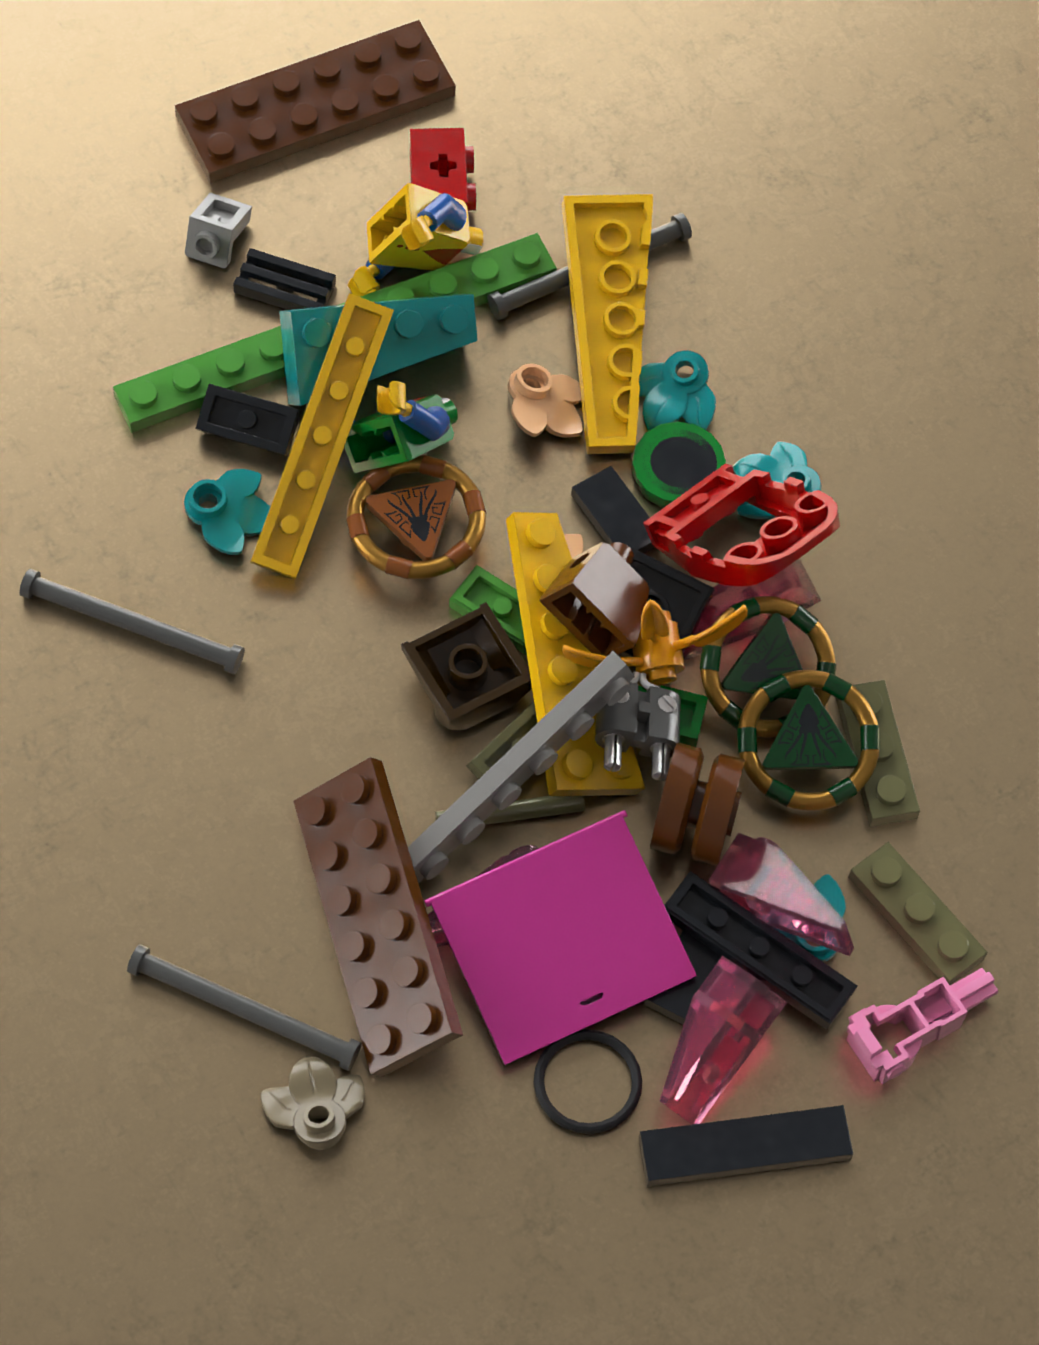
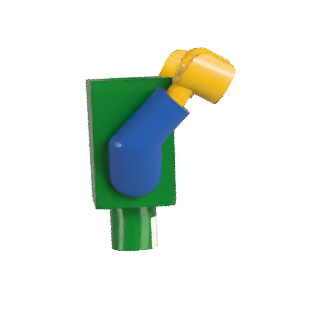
M392 381L389 384V388L378 385V412L358 421H353L344 447L354 473L408 462L453 439L454 431L452 424L456 423L458 419L457 408L450 399L441 398L438 394L406 401V384L403 382Z

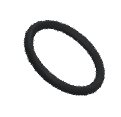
M579 1030L549 1044L540 1055L535 1067L534 1088L541 1108L551 1120L561 1127L577 1133H600L617 1127L637 1107L642 1092L643 1080L641 1069L634 1054L622 1041L602 1031ZM592 1040L609 1045L618 1051L630 1069L632 1085L629 1098L618 1113L604 1121L584 1123L569 1119L552 1105L547 1096L544 1078L550 1059L562 1047L575 1041Z

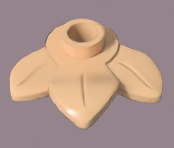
M537 364L522 365L511 374L508 381V391L514 399L511 414L522 431L532 437L540 435L544 429L555 436L565 438L577 437L582 434V421L574 406L581 402L580 383L577 380L564 374L551 375L547 369Z

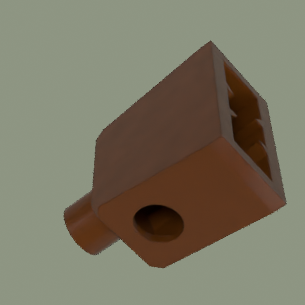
M601 542L571 559L539 601L591 653L608 656L614 651L619 655L636 646L641 629V615L647 603L650 589L648 583L631 567L634 553L629 546L620 542H613L611 544Z

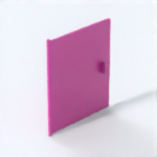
M625 810L424 900L426 907L432 906L504 1065L697 976L624 818L628 817Z

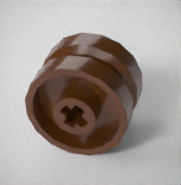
M677 742L664 785L650 849L675 855L682 847L688 826L696 828L691 847L693 860L718 866L725 837H731L742 794V792L737 790L745 760L720 754L713 761L708 782L700 781L699 778L704 761L702 749Z

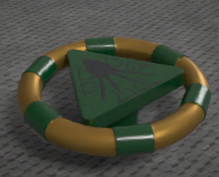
M775 596L751 597L730 606L713 623L712 626L719 623L742 605H746L748 609L747 617L743 622L760 614H771L722 682H720L719 678L721 646L727 635L708 645L702 646L700 673L706 696L718 715L736 730L738 729L743 710L727 697L724 690L754 694L760 686L780 674L803 670L781 616L787 618L807 634L811 640L818 661L816 670L835 675L836 661L831 640L818 619L800 604ZM803 688L792 689L780 698L797 700ZM814 688V692L825 707L831 695L822 691V689ZM789 714L776 720L759 719L756 726L757 737H777Z
M817 670L787 672L760 686L745 705L737 729L738 754L741 759L745 760L743 768L752 783L766 797L785 807L798 810L815 811L832 808L858 794L872 776L877 765L879 752L881 751L879 725L874 711L865 697L851 683L832 673ZM803 688L761 764L757 755L756 726L762 712L769 703L790 692L792 689ZM813 688L822 689V691L844 701L854 712L860 724L861 755L859 761ZM854 768L853 772L845 779L826 791L815 793L798 792L773 779L766 772V770Z

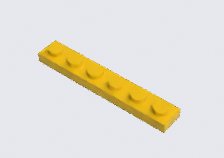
M348 294L250 563L293 579L297 577L394 312L393 309L354 294Z

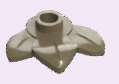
M306 1056L293 1066L289 1076V1086L268 1088L261 1092L262 1107L271 1123L278 1128L295 1130L297 1137L303 1143L317 1150L328 1149L340 1140L346 1129V1119L361 1109L365 1099V1088L360 1075L343 1076L336 1080L332 1068L326 1061L313 1056ZM318 1119H327L322 1123H313Z

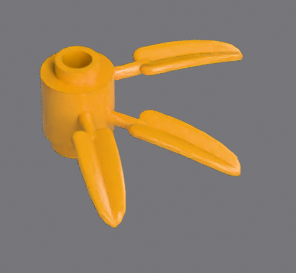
M650 599L642 611L638 641L636 646L632 648L633 657L620 658L627 666H635L636 672L645 673L648 682L654 685L672 683L677 680L676 674L685 669L683 648L691 645L702 647L724 637L743 622L747 617L748 609L746 605H742L731 615L705 631L680 639L678 624L672 621L670 611L662 610L658 603ZM563 645L562 648L564 657L574 663L593 669L607 657Z

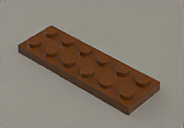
M416 20L175 105V115L211 184L454 97L456 85L420 20Z
M370 757L293 802L371 1075L383 1077L463 1036V1032L381 760Z

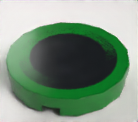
M677 421L660 424L643 435L635 446L631 471L644 497L664 508L726 464V459L722 446L710 432L695 424Z

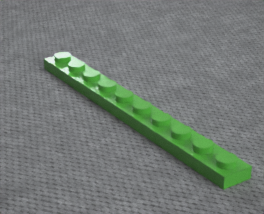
M535 233L361 296V298L372 302L454 294H474V304L477 307L488 303L487 296L496 291L503 294L556 271L557 267L539 234ZM281 326L113 386L114 397L131 433L201 408L209 384L242 393L286 377Z

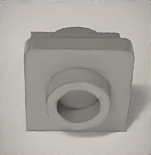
M209 193L189 216L185 255L221 268H226L231 260L233 241L250 222L252 206Z

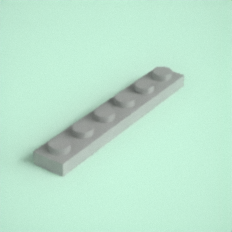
M614 651L408 846L418 884L424 878L429 880L438 875L449 862L447 856L461 843L466 845L476 839L485 828L484 821L497 808L503 810L510 806L521 794L522 789L520 786L534 773L535 775H540L548 770L558 757L556 752L570 738L573 741L577 740L592 727L594 723L592 717L606 704L612 706L626 695L631 687L629 682L635 676L627 664Z

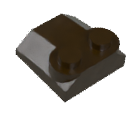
M487 602L481 604L480 608L410 643L406 641L401 644L403 653L434 704V714L437 720L443 726L449 728V730L468 729L514 706L532 689L527 664Z

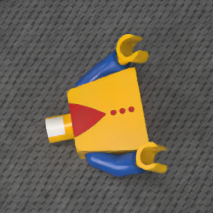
M407 183L367 222L369 260L366 266H361L355 271L353 278L348 281V288L352 294L361 297L378 291L380 286L375 278L382 279L395 267L436 270L444 267L460 252L476 255L480 252L483 245V231L480 228L469 226L468 208L463 200L454 198L447 193L442 194Z

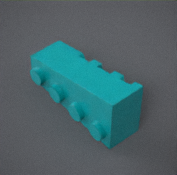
M454 294L375 302L393 309L394 312L369 380L478 341L474 294ZM344 305L279 311L288 404L301 406L309 402Z

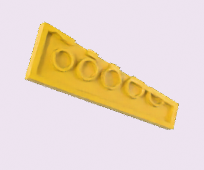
M653 194L564 196L561 205L587 454L633 453L637 436L640 394L639 378L642 366L643 351L641 350L646 310L644 308L648 283L647 267L651 241Z
M513 512L506 519L538 723L594 669L574 663L564 657L562 652L563 645L586 652L590 651L539 601L544 592L572 559L558 514ZM596 714L592 717L594 719L592 727L579 739L573 741L570 738L556 752L558 757L554 764L545 771L549 796L637 795L645 789L633 747L629 746L626 753L622 752L621 768L619 771L611 772V770L607 771L604 768V748L595 741Z

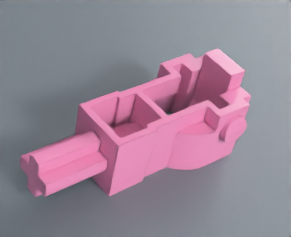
M980 968L952 985H949L943 976L920 989L916 995L897 1006L880 1005L876 1007L873 1004L848 1017L850 1021L847 1027L848 1036L846 1040L873 1081L879 1079L881 1084H884L906 1071L914 1062L920 1048L935 1039L938 1041L961 1028L968 1010L998 994V989L993 983L995 979L990 972L986 973L983 968ZM904 1021L913 1035L895 1045L893 1050L898 1057L893 1059L888 1050L881 1052L882 1046L871 1032V1025L876 1024L880 1026L885 1022L896 1025Z

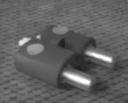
M633 672L635 677L629 682L631 687L626 695L612 706L606 704L596 713L595 741L604 748V768L607 771L616 772L620 770L622 752L626 753L629 746L638 748V755L652 758V778L664 781L667 778L669 760L673 756L676 743H680L681 698L674 691L660 688L648 682L645 673ZM638 680L648 690L647 692L638 691Z

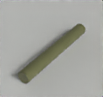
M544 796L515 800L503 810L497 808L484 823L486 825L585 811L584 796ZM446 810L435 811V818H436V820H437Z

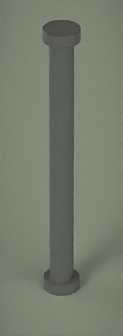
M683 213L672 216L671 222L651 230L649 251L675 239L685 241L692 237L690 223ZM568 266L503 294H500L498 291L489 294L487 300L494 317L497 320L508 317V311L570 285Z
M31 568L27 570L22 579L19 590L20 596L28 599L37 596L221 664L224 666V671L234 675L242 663L245 648L237 644L228 647L41 578V573Z
M139 944L129 960L127 966L128 973L139 976L140 973L146 974L340 1061L339 1067L345 1070H351L359 1055L361 1042L352 1038L349 1042H346L150 954V948Z

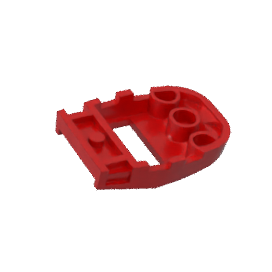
M730 464L722 465L643 522L652 545L693 577L722 585L740 587L756 585L775 576L840 527L837 503L824 492L816 490L809 493L804 488V481L789 477L783 481L784 483L772 481L769 472L755 469L742 477L734 474L733 466ZM744 502L777 517L767 521L760 528L761 537L758 540L741 543L732 547L726 553L723 560L713 558L709 550L698 546L690 548L686 546L689 542L699 539L704 531L719 520L733 514Z

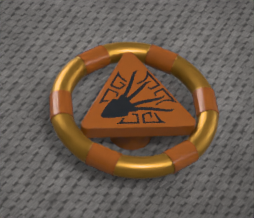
M420 455L408 462L372 469L365 474L357 483L349 499L346 522L351 541L359 553L374 567L386 574L405 579H427L456 570L473 555L484 534L486 509L481 492L466 473L446 460ZM419 472L445 480L371 495L390 478L404 473ZM457 489L463 497L469 518L466 533L462 540L443 554V556L433 559L455 490ZM365 507L389 528L404 546L410 548L423 561L414 562L389 555L382 551L370 538L364 516Z

